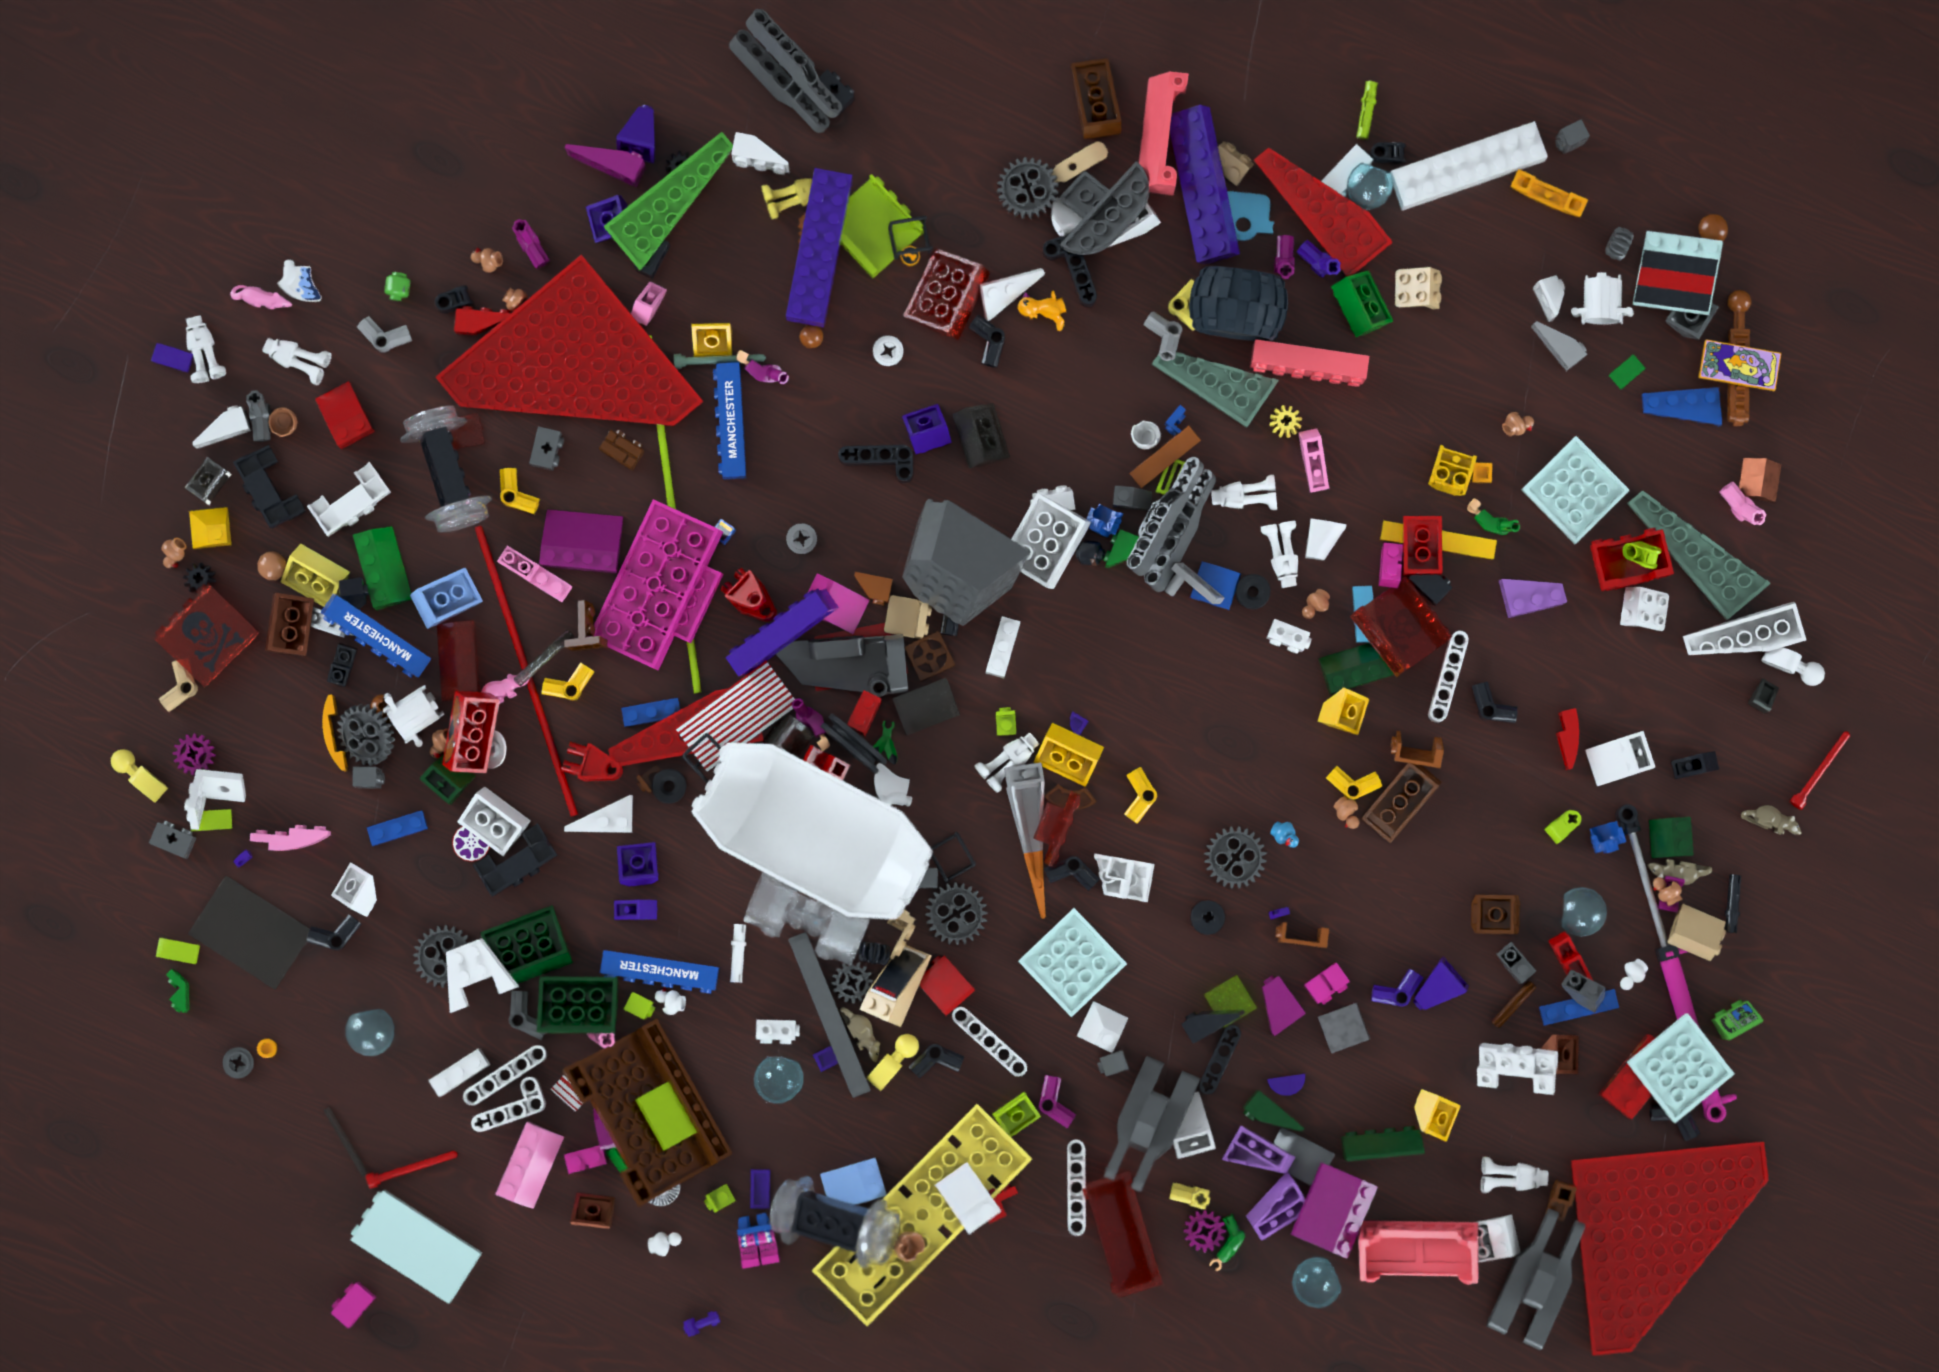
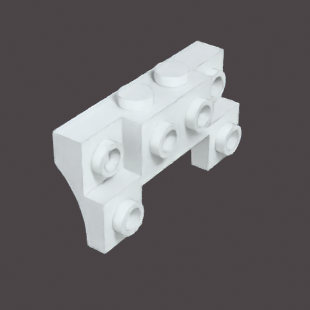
M370 462L359 471L354 472L361 484L330 505L322 495L321 498L307 506L328 537L344 526H352L357 523L361 515L371 513L375 509L376 503L391 493Z
M1482 1043L1479 1047L1478 1086L1497 1088L1499 1074L1534 1078V1093L1553 1095L1555 1092L1558 1051L1532 1049L1531 1046L1515 1047L1512 1044Z

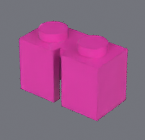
M1383 544L1381 549L1379 586L1398 588L1401 581L1403 544Z
M1334 963L1305 983L1304 987L1316 1004L1321 1002L1324 1005L1332 999L1331 995L1334 992L1341 993L1347 989L1348 986L1346 984L1350 981L1339 965Z
M600 1145L565 1154L568 1173L588 1169V1164L589 1168L607 1164L608 1159L605 1149L601 1150Z
M357 1282L355 1285L351 1283L344 1291L346 1293L345 1297L342 1300L338 1298L332 1305L333 1311L331 1314L347 1328H350L357 1321L362 1312L376 1298L360 1282Z

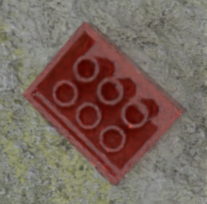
M935 248L903 317L944 336L959 340L981 294L980 284L986 283L991 272L979 263Z

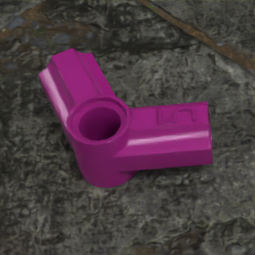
M516 220L512 229L517 236V241L523 251L529 256L533 266L538 269L547 265L550 260L540 245L541 242L534 230L531 229L526 220Z
M1290 235L1277 236L1274 273L1280 274L1283 279H1289L1294 274V237Z
M1045 1075L1039 1108L1043 1113L1065 1128H1068L1076 1114L1057 1102L1062 1078ZM1045 1100H1051L1053 1103V1108L1049 1111L1042 1108V1103Z

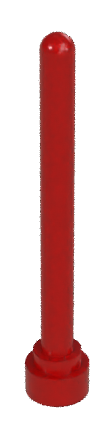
M1845 731L1802 791L1793 795L1789 802L1794 807L1803 810L1807 804L1806 797L1849 739V732Z
M456 1151L447 1152L382 1174H374V1172L366 1174L368 1186L370 1189L376 1188L382 1181L454 1159L458 1156V1153Z

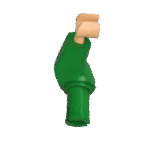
M1473 499L1468 504V511L1476 514L1475 520L1485 531L1498 535L1519 531L1520 524H1516L1519 523L1518 520L1492 517L1485 509L1480 511L1481 503L1477 499Z
M1234 1214L1222 1218L1229 1235L1226 1243L1217 1253L1218 1258L1212 1259L1209 1263L1210 1266L1214 1262L1219 1263L1215 1271L1221 1269V1263H1226L1238 1251L1244 1241L1245 1232L1239 1228Z

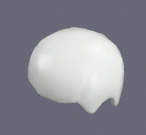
M1142 421L1132 427L1131 436L1133 443L1138 448L1147 450L1155 447L1160 442L1161 432L1159 427L1153 422Z

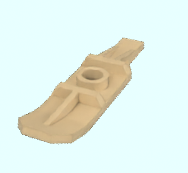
M1095 142L1057 164L1052 174L1057 177V180L1054 182H1067L1084 170L1106 159L1108 151L1104 144ZM1076 164V169L1070 170V165Z

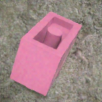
M652 282L648 283L635 300L631 315L638 323L648 325L654 317L667 291L666 289Z

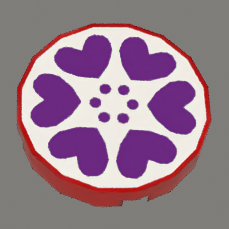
M463 826L453 836L452 846L454 852L464 861H479L487 855L491 848Z

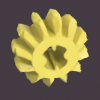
M1284 405L1281 406V412L1276 408L1274 410L1276 415L1270 416V419L1274 421L1270 422L1269 425L1271 427L1276 426L1273 433H1276L1278 430L1281 431L1279 437L1286 433V437L1290 438V432L1296 435L1297 430L1295 428H1301V425L1296 422H1300L1302 417H1295L1299 411L1296 410L1292 413V406H1289L1288 411H1286ZM1284 418L1290 420L1288 426H1285V423H1281Z

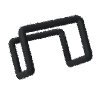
M927 216L890 222L888 230L894 259H898L899 255L921 251H927L930 254L933 247L929 244L925 223ZM922 220L926 247L897 252L892 226L894 224Z
M705 733L683 753L682 757L708 783L709 780L698 769L701 765L700 761L694 765L687 758V755L706 737L720 750L721 746L710 734Z
M958 832L930 847L933 851L957 837L972 863L947 878L932 852L931 858L945 882L954 879L976 865Z

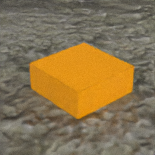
M1475 463L1472 482L1492 483V463Z

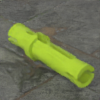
M1366 81L1364 97L1361 99L1362 110L1356 136L1358 139L1368 140L1373 108L1377 101L1375 99L1377 82Z

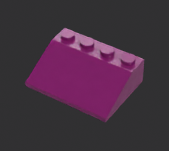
M547 510L539 564L541 567L618 574L623 517Z
M1321 1162L1291 1235L1348 1258L1377 1186Z

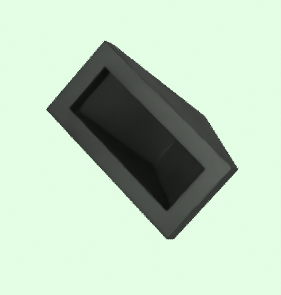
M1762 678L1747 704L1762 713L1769 712L1779 687Z

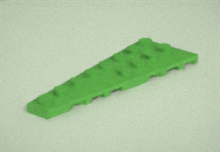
M723 132L719 133L604 225V229L639 270L649 261L731 153L733 144Z

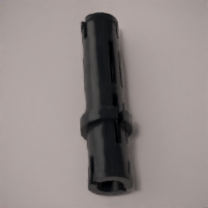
M1729 875L1727 910L1724 913L1726 915L1725 930L1727 933H1737L1738 916H1740L1741 875Z

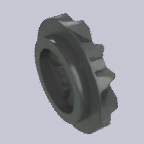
M232 1048L224 1055L223 1069L230 1077L243 1078L249 1075L253 1069L254 1059L251 1053L244 1048ZM241 1056V1062L246 1064V1066H239L236 1071V1064L231 1060H238Z

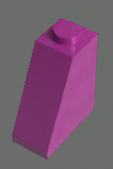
M1271 975L1263 981L1265 985L1262 986L1270 1031L1273 1036H1276L1306 1013L1279 976L1274 978Z

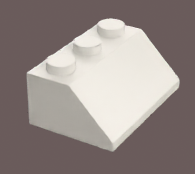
M483 787L475 794L459 818L458 823L504 856L522 835L521 833L524 832L530 820L488 788Z

